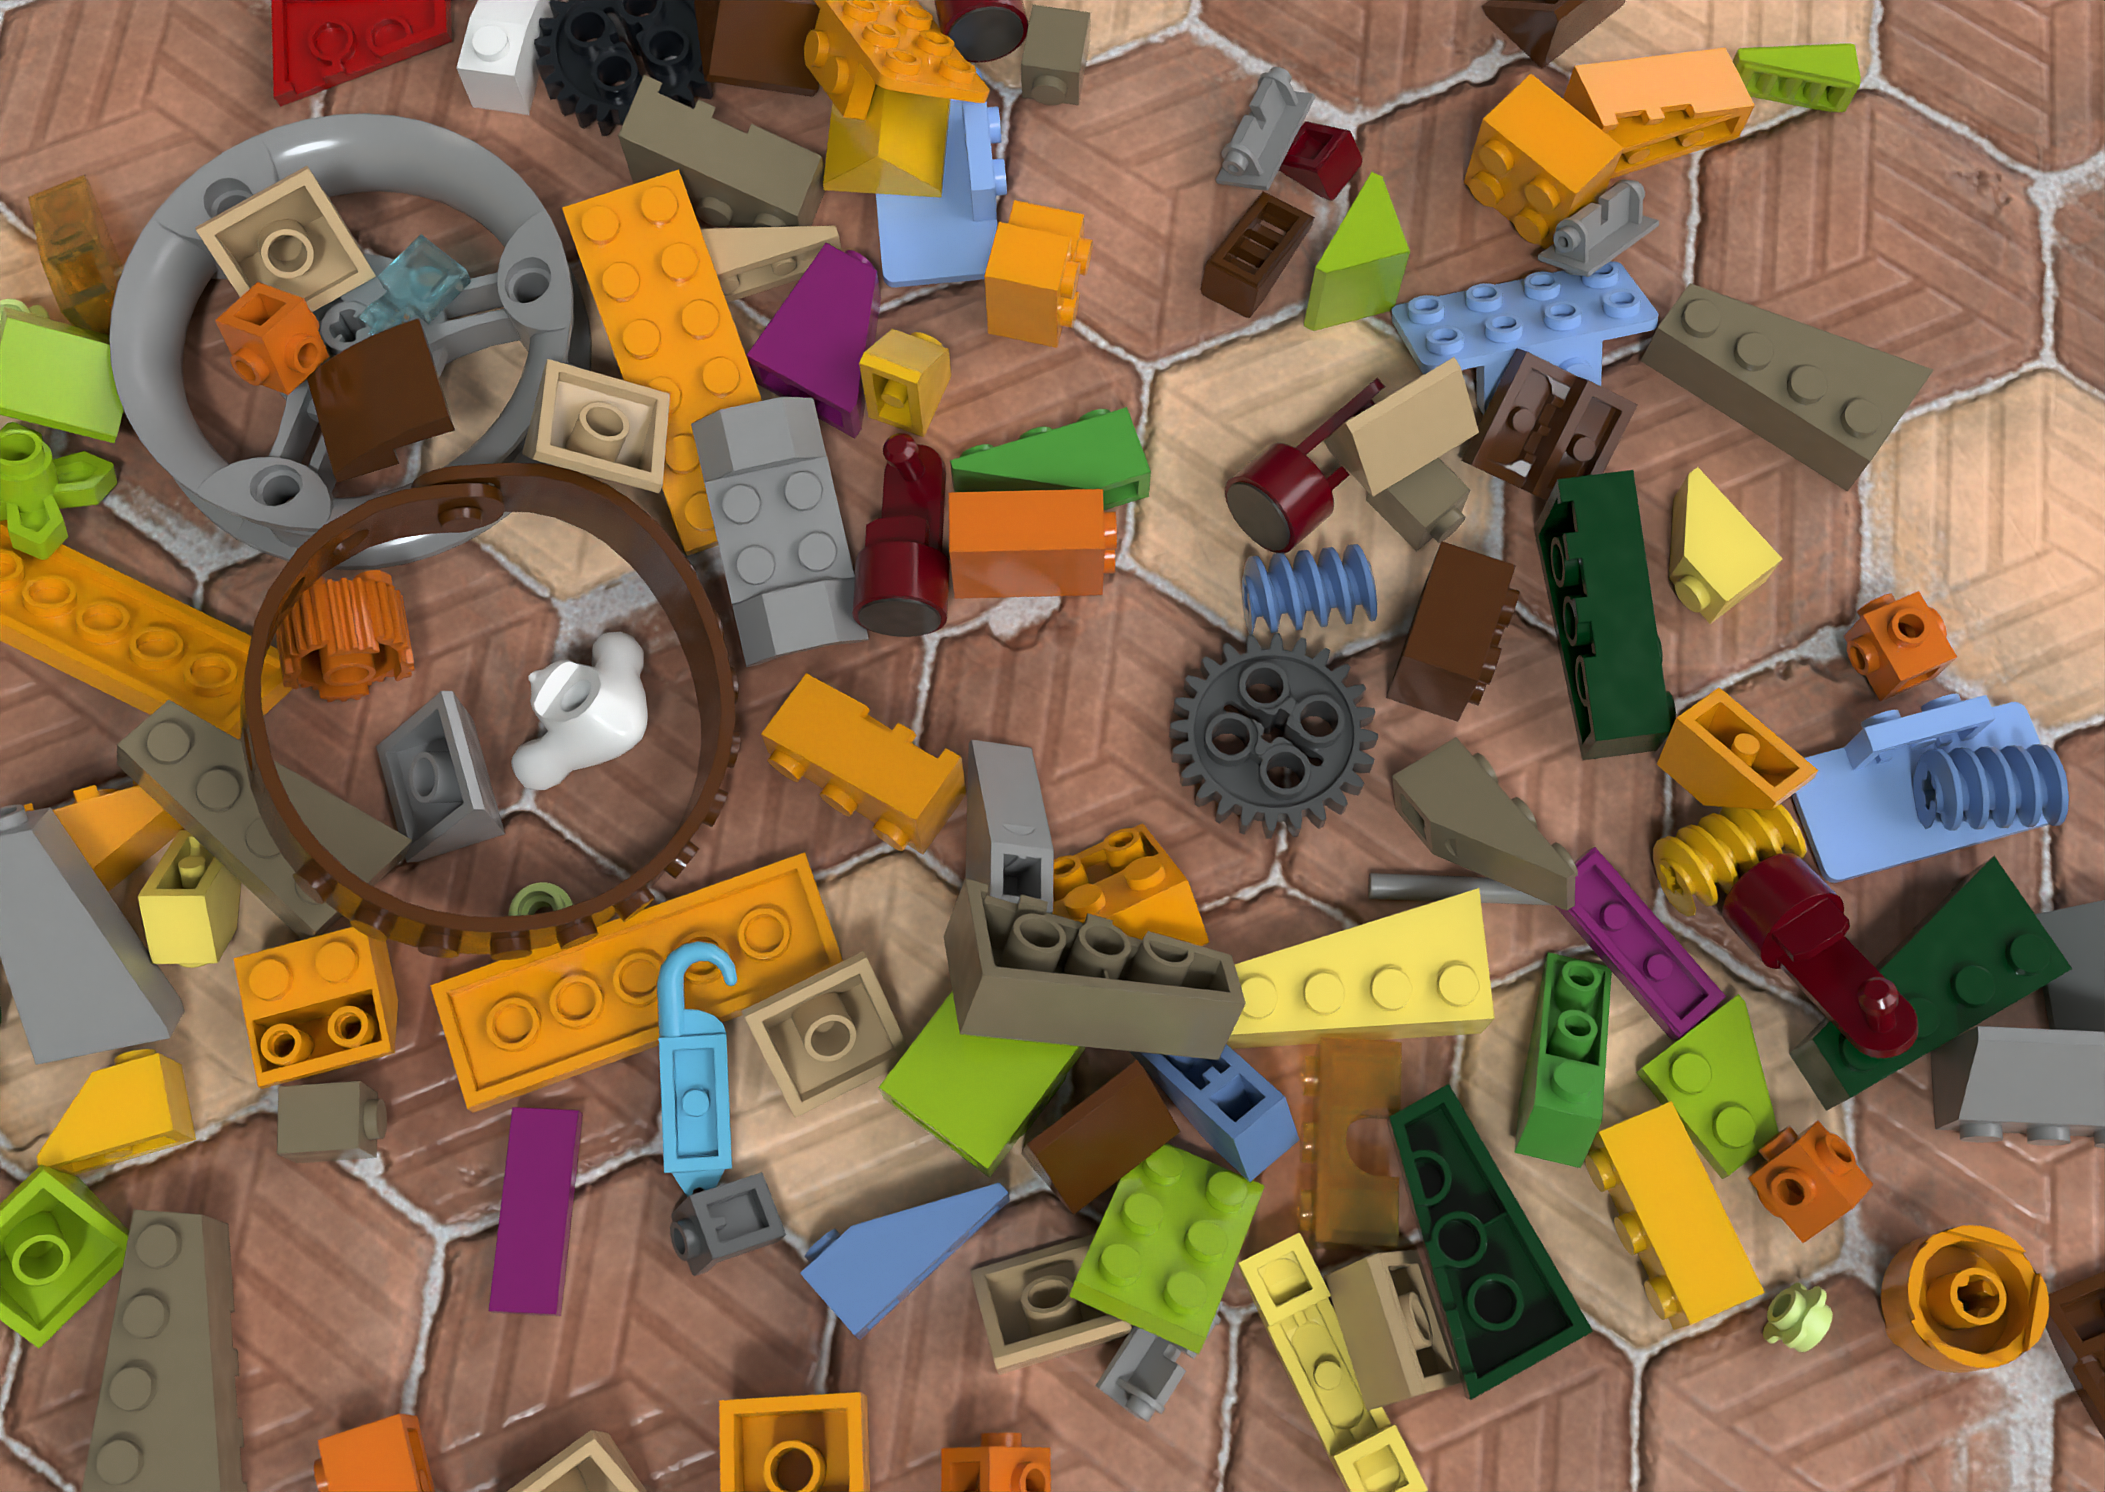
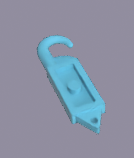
M702 941L683 944L669 953L660 967L657 980L664 1173L673 1174L687 1197L693 1195L694 1189L699 1187L704 1190L715 1188L724 1170L732 1169L726 1030L723 1023L713 1014L697 1009H685L684 974L693 963L708 961L715 964L721 970L725 983L728 986H733L737 983L735 964L727 952L715 944Z

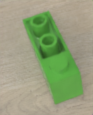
M1127 407L1113 412L1107 409L1094 410L1081 416L1076 423L1053 430L1050 427L1034 428L1022 434L1016 441L996 447L990 444L974 446L963 452L960 458L950 460L952 484L955 492L1103 489L1104 510L1149 497L1151 471Z
M1550 952L1547 953L1519 1099L1514 1153L1581 1168L1601 1125L1603 1116L1612 971L1606 965Z

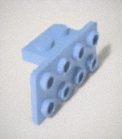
M976 68V73L982 79L981 71ZM951 99L942 198L876 194L882 272L884 282L888 286L895 288L984 280L998 226L996 196L1007 195L1004 158L992 159L991 144L1002 143L998 106L987 107L986 102L975 103Z
M1610 261L1589 277L1571 275L1564 270L1554 273L1543 271L1532 273L1524 279L1495 285L1489 283L1477 284L1466 291L1447 295L1419 296L1408 303L1394 306L1392 308V323L1423 374L1430 372L1453 357L1457 360L1461 370L1476 367L1477 406L1484 415L1516 348L1527 351L1569 373L1601 386L1603 341L1656 329L1658 326V312L1623 265L1619 262Z
M1949 694L1927 702L1921 707L1922 712L1901 717L1899 710H1890L1871 716L1861 722L1862 730L1845 747L1805 757L1809 763L1818 769V772L1814 779L1791 796L1823 878L1828 882L1838 883L2049 825L2042 812L2039 823L2036 826H2023L2017 816V812H2015L2013 824L2009 828H1999L1993 821L1991 811L1989 810L1988 821L1983 829L1971 828L1966 819L1965 811H1963L1961 825L1957 830L1949 831L1945 829L1939 813H1936L1932 826L1925 829L1919 820L1915 807L1913 777L1919 759L1927 750L1941 749L1948 754L1954 748L1961 747L1971 749L1974 752L1984 746L1995 747L2000 751L2007 745L2022 746L2024 749H2027L2033 744H2041L2025 706L2018 702H2010L1991 707L1987 695L1962 701L1959 694Z

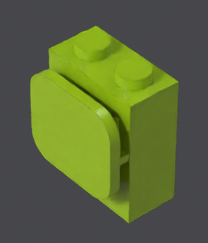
M952 991L881 1083L879 1089L886 1101L990 1178L1017 1140L1030 1129L1062 1086L1067 1073L1084 1052L1085 1047L960 1034Z

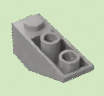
M971 740L968 750L965 878L988 884V896L1017 904L1021 894L1047 901L1046 912L1052 914L1054 849L1032 748Z

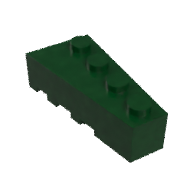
M1634 470L1557 479L1534 527L1582 760L1657 751L1669 736L1676 719V709L1671 693L1665 689L1662 668L1663 652L1661 641L1657 634Z
M1993 856L1967 874L1951 890L1947 897L1935 909L1930 911L1890 954L1875 966L1886 979L1896 986L1897 991L1913 1006L1917 1014L1918 1036L1914 1044L1907 1051L1890 1058H1875L1865 1055L1857 1050L1833 1023L1825 1017L1789 1054L1827 1111L2072 970V967L1999 861Z
M1450 1085L1443 1086L1391 1115L1387 1124L1466 1398L1469 1400L1476 1398L1592 1333L1593 1330Z

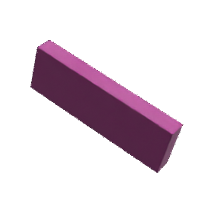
M1593 847L1574 862L1578 871V875L1575 877V906L1567 911L1559 907L1556 908L1672 1041L1678 1040L1726 996L1598 849Z
M512 1107L488 1310L492 1313L561 1316L583 1114L579 1110Z

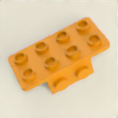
M814 0L820 11L815 29L808 33L805 40V65L844 118L866 120L876 84L891 91L975 103L986 102L990 89L976 73L975 66L965 60L954 46V41L950 37L941 33L940 28L933 21L932 14L924 10L917 0Z

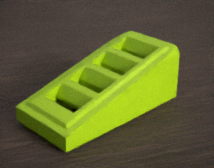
M1851 43L1740 48L1732 60L1750 97L1821 111L1845 112L1859 89L1861 82L1855 44Z

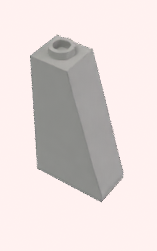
M23 805L1 807L0 959L35 1064L38 1065L169 1039L184 1013L180 997L159 966L151 963L150 953L51 807L27 812Z

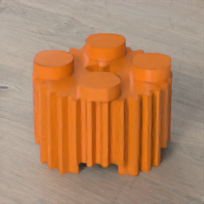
M381 570L359 573L353 580H348L345 577L339 581L332 579L326 581L321 576L303 592L275 633L283 686L292 687L295 690L299 688V684L301 688L311 686L312 690L319 689L320 698L326 699L327 702L339 699L341 702H346L351 698L360 700L361 697L370 694L368 686H371L372 682H383L385 677H395V680L398 682L403 678L411 677V672L415 670L403 595H401L400 590H395L391 575Z

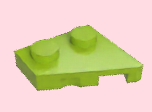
M1739 994L1636 1072L1662 1105L1670 1101L1673 1102L1692 1143L1721 1179L1731 1175L1758 1154V1150L1779 1133L1746 1002Z

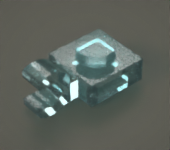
M420 234L378 276L382 287L387 292L371 303L361 314L360 319L371 328L368 332L370 336L408 322L414 314L427 324H430L472 281L464 267Z

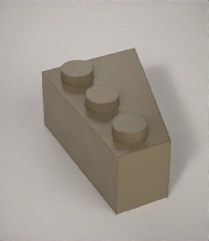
M646 75L643 76L618 135L633 184L679 169L695 215L710 225L716 227L732 225L739 228L812 226L825 193L823 187L824 167L821 155L753 124L750 125L747 133L712 118L716 107L698 99L694 109L659 94L662 83Z

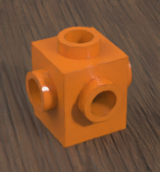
M260 282L252 286L215 320L232 355L230 362L233 369L243 380L254 386L263 385L289 395L329 357V353L318 331L320 328L319 322L309 310L305 299Z
M1919 591L1899 600H1895L1892 593L1870 601L1857 611L1860 619L1844 635V639L1847 642L1848 658L1852 666L1859 674L1867 677L1880 702L1936 678L1957 658L1946 638L1947 631L1943 619L1935 609L1928 607Z
M1819 1120L1800 1134H1797L1789 1125L1766 1142L1758 1150L1765 1161L1748 1177L1757 1189L1758 1197L1763 1206L1774 1216L1782 1218L1802 1243H1805L1852 1210L1874 1185L1857 1166L1855 1155L1848 1144L1838 1135L1829 1133Z
M980 1433V1447L941 1448V1492H1051V1447H1022V1433Z

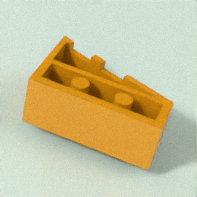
M1726 48L1576 65L1563 97L1567 103L1624 147L1612 178L1739 138L1755 106Z
M806 673L761 733L766 749L770 754L767 761L778 772L794 782H799L802 776L822 788V791L819 793L820 797L843 815L850 817L854 811H857L875 823L872 831L891 847L903 851L908 845L923 855L966 796L962 757L946 748L939 758L930 755L912 743L917 736L913 730L900 723H897L894 729L891 730L868 715L870 710L866 705Z

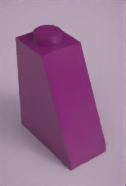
M825 243L746 355L756 384L779 397L813 398L817 417L854 439L862 429L866 403L859 362L863 353L875 343L881 304L877 270H875L867 258L853 250H846L844 253Z

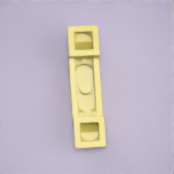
M1300 1232L1237 1263L1290 1382L1347 1492L1428 1491L1396 1425L1390 1423L1383 1407L1369 1411L1366 1410L1336 1312L1328 1298L1331 1294Z

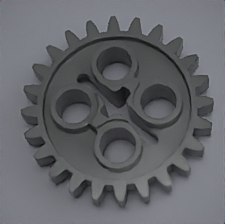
M1274 633L1270 648L1261 650L1256 638L1253 635H1249L1245 653L1239 655L1229 643L1224 644L1221 654L1223 664L1219 665L1214 660L1205 656L1201 661L1200 667L1205 680L1188 675L1185 678L1184 690L1191 698H1176L1174 702L1173 712L1185 720H1178L1170 724L1169 737L1184 743L1172 749L1171 760L1173 763L1191 764L1181 773L1180 784L1182 786H1191L1200 783L1201 788L1196 795L1195 805L1201 807L1213 800L1219 803L1215 819L1219 824L1226 820L1232 812L1240 815L1239 833L1244 835L1254 820L1262 821L1266 839L1272 838L1277 822H1285L1291 835L1297 837L1301 830L1302 818L1305 816L1318 829L1322 828L1326 821L1324 806L1326 805L1332 811L1342 815L1348 805L1342 791L1358 796L1364 786V782L1355 772L1370 773L1375 759L1363 752V750L1375 747L1378 733L1361 728L1373 721L1375 709L1356 707L1366 691L1365 685H1354L1346 688L1344 683L1351 667L1345 664L1333 671L1329 670L1326 665L1330 650L1327 648L1320 651L1313 659L1305 656L1307 645L1306 639L1302 637L1295 644L1292 651L1284 650L1280 633ZM1255 684H1265L1272 687L1279 698L1271 703H1259L1254 701L1246 690ZM1232 705L1238 709L1240 714L1227 713L1224 707ZM1317 716L1325 719L1330 724L1333 732L1324 737H1315L1308 734L1300 722L1307 717ZM1274 727L1284 732L1283 737H1277L1272 744L1262 739L1263 733L1269 734ZM1232 734L1239 737L1246 748L1238 754L1227 755L1220 752L1212 741L1219 735ZM1307 757L1319 758L1322 761V765H1312ZM1275 767H1286L1297 774L1300 783L1295 787L1282 789L1275 786L1269 780L1267 772Z

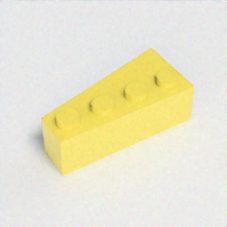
M1477 888L1234 964L1246 1004L1227 1041V1045L1231 1049L1481 1034L1495 1017L1480 889Z

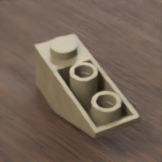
M1455 737L1392 776L1396 811L1432 854L1567 911L1575 906V877L1578 875V871L1572 857L1561 844L1555 842L1550 845L1537 830V822L1534 815L1520 798L1510 799L1498 785V778L1494 769L1480 753L1472 755L1459 739Z

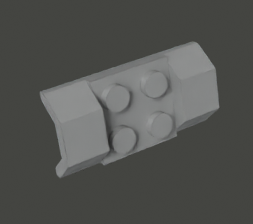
M778 397L721 409L692 423L691 426L746 667L760 665L781 656L830 645L868 641L867 629L860 626L852 615L855 575L814 399Z

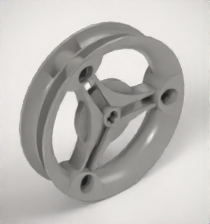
M360 113L336 114L305 119L279 126L251 137L215 157L177 187L157 209L142 230L126 260L117 284L111 311L109 336L111 367L116 390L125 414L140 441L160 466L174 478L191 502L219 528L238 541L262 553L289 561L296 550L323 525L370 499L403 489H410L412 483L377 494L334 498L332 491L336 484V479L333 475L322 434L308 467L301 464L319 422L307 379L289 395L279 392L286 400V406L278 436L268 457L250 458L230 464L203 435L192 415L185 394L183 354L188 325L196 303L210 279H228L195 229V227L308 166L328 197L356 192L377 191L425 197L465 213L483 225L501 242L505 249L500 258L497 273L471 279L440 282L426 281L418 272L397 260L378 255L363 254L376 277L312 312L319 322L320 328L318 331L329 353V357L322 364L338 353L374 334L417 318L420 319L439 377L445 365L459 357L491 346L520 340L528 351V356L521 378L511 399L486 433L467 451L444 467L493 463L548 464L522 455L546 361L550 359L591 371L592 341L587 310L581 290L568 264L563 244L550 215L526 182L498 156L478 143L449 129L395 115ZM504 307V309H500V310H495V311L486 312V313H482V314L472 315V316L463 317V318H459V319H454V320H450V321L447 320V319H450V318L460 317V316H464V315H469V314H473V313H478V312H482V311H487V310H491V309H496V308ZM291 497H294L292 500H290V501H288L287 503H285L288 499H290ZM504 512L502 517L494 523L468 532L425 534L398 538L361 551L332 569H379L408 564L436 556L462 545L487 531L512 512Z

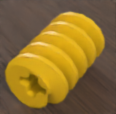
M1779 804L1773 810L1722 807L1719 814L1712 813L1702 817L1697 826L1693 824L1685 826L1678 830L1675 837L1669 835L1657 840L1653 848V862L1656 875L1667 899L1680 913L1689 917L1694 916L1696 912L1693 894L1705 906H1713L1718 901V893L1714 883L1723 892L1729 894L1732 887L1739 880L1738 873L1742 877L1759 862L1777 854L1793 853L1803 859L1807 850L1805 840L1798 825L1782 804Z

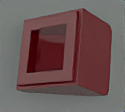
M1305 121L1292 142L1279 171L1318 196L1333 201L1361 167L1363 159L1350 130Z

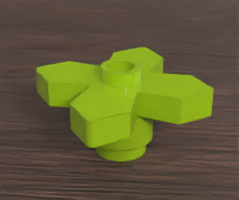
M9 422L0 430V521L7 519L8 533L13 548L41 560L48 559L68 538L65 522L59 509L98 505L118 483L114 464L85 451L53 459L51 449L44 442L42 433L15 422Z

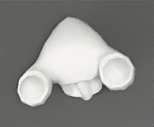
M623 632L604 633L593 644L592 666L574 663L569 660H558L542 670L532 672L528 676L531 684V707L548 732L542 738H537L520 745L512 757V770L525 788L530 790H546L560 784L573 770L598 765L617 758L642 740L648 720L646 696L640 679V674L644 667V652L634 637Z

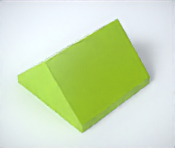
M1374 172L1370 173L1315 267L1303 325L1313 331L1389 312L1396 305L1410 249L1384 179Z
M4 307L0 320V415L115 443L124 409L116 390L111 367L110 335Z
M40 1165L0 1203V1321L39 1349L123 1267L129 1230L79 1177Z

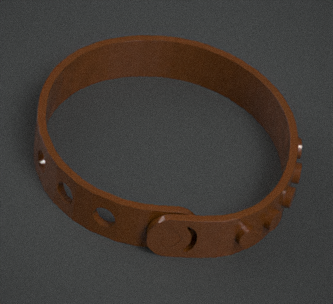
M543 463L458 465L429 471L416 478L410 489H403L366 501L323 525L296 550L268 589L254 622L240 699V739L250 788L259 813L284 859L295 871L293 874L294 880L311 899L319 904L326 902L330 907L348 918L350 924L356 930L371 938L381 941L391 939L418 947V951L425 955L439 958H455L459 954H491V958L494 960H512L531 955L533 949L548 947L559 943L561 949H568L595 938L599 934L597 927L608 922L616 915H619L622 921L625 922L648 906L655 899L649 889L659 880L664 872H667L674 879L679 876L700 849L690 839L702 823L713 827L728 795V792L720 789V785L727 767L733 768L735 766L740 747V731L734 730L735 704L738 701L739 686L736 671L733 667H730L721 620L717 612L711 607L692 564L681 553L677 545L661 526L630 498L608 484L582 473ZM504 512H530L557 518L586 530L605 542L632 566L648 585L666 612L689 664L700 714L701 747L694 789L681 822L665 848L646 866L616 887L597 897L560 910L533 915L482 917L430 910L400 900L369 885L350 872L318 842L302 821L285 791L271 755L261 698V675L264 659L277 629L303 592L326 571L361 551L398 538L472 531L494 523L502 517Z

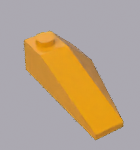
M134 780L133 787L123 790L114 788L98 790L96 785L73 791L75 801L72 804L53 809V812L108 892L176 837L179 830L185 829ZM32 803L23 805L26 812L34 810Z

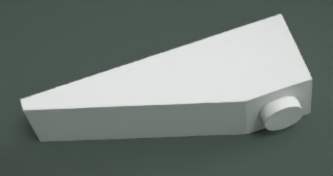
M550 0L477 1L469 19L457 64V71L472 107L529 115L540 74L536 65L539 55L534 39L543 37L538 23L539 19L554 18L549 5Z

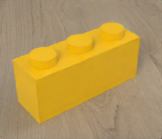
M1672 1101L1596 1133L1589 1153H1587L1585 1158L1587 1170L1596 1187L1601 1192L1608 1190L1619 1213V1216L1614 1218L1617 1234L1630 1255H1639L1649 1277V1280L1644 1282L1645 1292L1652 1308L1660 1319L1665 1320L1668 1318L1673 1330L1697 1323L1765 1293Z

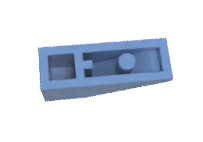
M1227 1044L1219 1060L1129 1051L1206 1142L1249 1182L1300 1140L1285 1096Z
M999 1182L852 1225L842 1235L836 1229H832L807 1251L804 1257L810 1264L800 1274L854 1336L861 1340L1010 1201L1009 1192Z

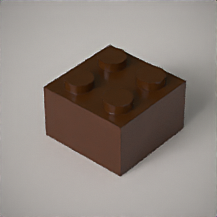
M1441 541L1423 586L1386 698L1457 722L1467 703L1477 706L1480 704L1486 685H1489L1501 654L1502 648H1499L1498 645L1505 627L1508 628L1519 598L1520 591L1509 588L1516 565Z

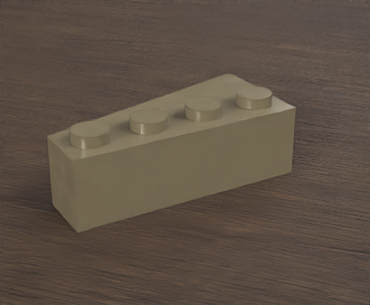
M1691 283L1657 327L1641 359V362L1847 492L1871 462L1934 371L1931 368Z
M168 700L117 744V765L302 940L323 935L343 916L326 902L319 904L311 899L294 880L293 874L295 871L276 846L257 808L250 788L240 740ZM274 761L285 791L304 824L318 842L350 872L374 887L405 857L413 840Z
M965 878L943 936L960 1034L1219 1060L1246 1004L1232 955L1150 931L1146 933L1143 940L1127 936L1122 930L1112 925L1113 920L1087 913L1084 923L1047 913L1048 902L1021 894L1017 904L988 896V884Z
M133 1209L81 1492H248L247 1482H242L240 1448L244 1447L243 1421L242 1418H238L235 1377L239 1376L238 1349L233 1348L231 1313L235 1310L228 1223L202 1214Z

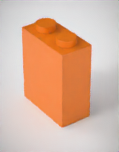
M1103 489L949 492V554L955 599L1103 595L1104 574L1115 573V550H1117L1116 512H1104Z

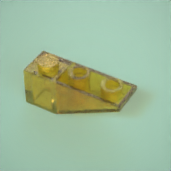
M81 175L31 195L28 199L40 261L60 312L72 326L110 335L111 311L117 284L123 271V265L89 181L85 175Z

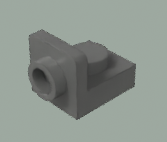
M763 1172L690 1195L671 1215L673 1222L670 1225V1236L674 1250L682 1261L687 1260L693 1276L708 1272L718 1262L777 1243L786 1236Z

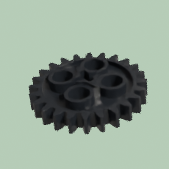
M550 0L549 5L554 18L539 19L538 23L543 37L534 39V44L539 55L536 65L541 79L544 82L550 100L557 99L561 113L564 116L575 112L579 126L583 129L597 119L601 135L607 137L615 124L622 126L642 81V76L638 71L635 59L628 46L624 42H620L616 26L607 16L608 13H614L618 17L633 51L637 56H642L645 70L649 77L662 83L659 94L692 109L696 105L695 96L704 99H712L713 97L710 82L704 80L694 0H569L567 3L560 0ZM598 38L597 40L586 42L590 39ZM671 56H675V57H676L675 59L664 60L665 58H668V57H671ZM620 81L625 82V83H623V84H621V85H618V86H611V85H613L614 83H617V82H620Z

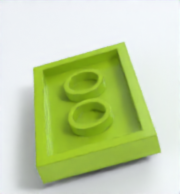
M1166 1143L1120 1179L1077 1274L1069 1297L1199 1354L1207 1338L1265 1185L1254 1180L1249 1182L1240 1174Z

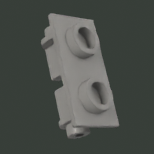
M1273 67L1270 72L1263 73L1258 80L1259 88L1249 105L1251 108L1250 114L1244 115L1231 142L1227 143L1222 150L1224 161L1222 163L1223 167L1216 178L1217 184L1269 190L1315 99L1314 93L1294 91L1290 84L1292 77L1285 69Z
M1619 180L1610 190L1599 197L1598 204L1591 202L1573 216L1563 219L1556 227V233L1553 236L1554 244L1538 254V260L1562 268L1571 275L1585 277L1592 275L1659 226V220L1642 215L1643 199L1645 197L1643 186L1636 180Z
M1220 1301L1219 1307H1218V1309H1217V1312H1216V1314H1215V1317H1214V1319H1213V1322H1212V1325H1211V1327H1210V1330H1209V1332H1208L1207 1337H1208L1209 1334L1211 1333V1331H1212V1329L1214 1328V1326H1215V1325H1218V1324L1220 1323V1321L1222 1320V1319L1217 1315L1218 1311L1220 1310L1221 1306L1223 1305V1303H1222L1221 1301ZM1134 1326L1099 1379L1096 1387L1138 1419L1141 1418L1149 1422L1155 1411L1159 1414L1163 1413L1165 1410L1164 1405L1186 1372L1185 1369L1175 1363L1181 1352L1193 1359L1197 1353Z

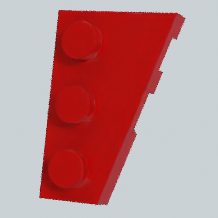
M271 0L274 99L282 107L452 42L451 0Z

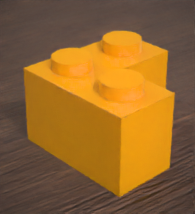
M1014 200L1008 223H998L984 275L988 334L1058 348L1063 326L1069 328L1074 326L1080 299V292H1076L1079 274L1086 276L1092 255L1093 240L1084 238V214Z

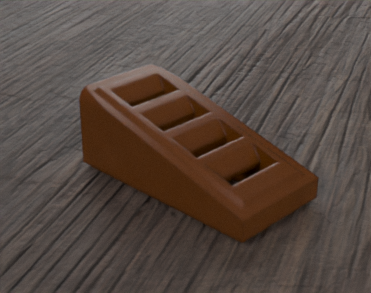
M1263 191L1206 262L1200 289L1201 293L1241 316L1250 318L1264 301L1312 227L1314 217ZM1263 220L1287 232L1286 235L1283 236L1261 225V221ZM1249 239H1251V240H1253V241H1255V242H1257V243H1259V244H1261V245H1263V246H1265V247H1267V248H1269V249H1271V250H1273V251H1270V250H1268V249H1266V248H1264V247H1262V246H1260V245H1258V244H1256V243L1250 241ZM1237 257L1240 258V259H1242V260H1244L1245 262H1247V263H1249V264H1251V265H1253V266L1259 268V269L1257 270L1256 268H1254V267H1252V266H1250V265H1248V264H1246V263H1244V262L1238 260Z

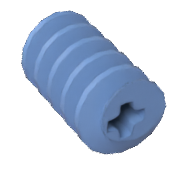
M1358 544L1347 545L1342 561L1333 547L1322 548L1317 564L1308 550L1298 551L1294 559L1293 568L1284 553L1272 555L1268 572L1259 556H1250L1246 561L1242 578V603L1249 635H1253L1257 617L1262 616L1270 632L1278 633L1282 614L1289 615L1295 630H1302L1306 611H1313L1320 627H1327L1331 608H1338L1344 623L1352 624L1356 605L1363 606L1369 621H1376L1377 595L1371 565Z
M2033 744L2027 749H2024L2022 746L2007 745L2000 751L1995 747L1984 746L1974 752L1971 749L1961 747L1954 748L1948 754L1941 749H1929L1919 759L1913 777L1915 807L1919 820L1925 829L1932 826L1936 813L1940 814L1944 828L1949 831L1957 830L1960 827L1963 811H1965L1966 819L1973 829H1983L1986 826L1989 810L1991 811L1993 821L1999 828H2009L2013 824L2015 812H2017L2021 824L2026 827L2036 826L2039 823L2042 812L2049 825L2060 826L2065 822L2068 813L2069 794L2066 773L2056 752L2048 745Z

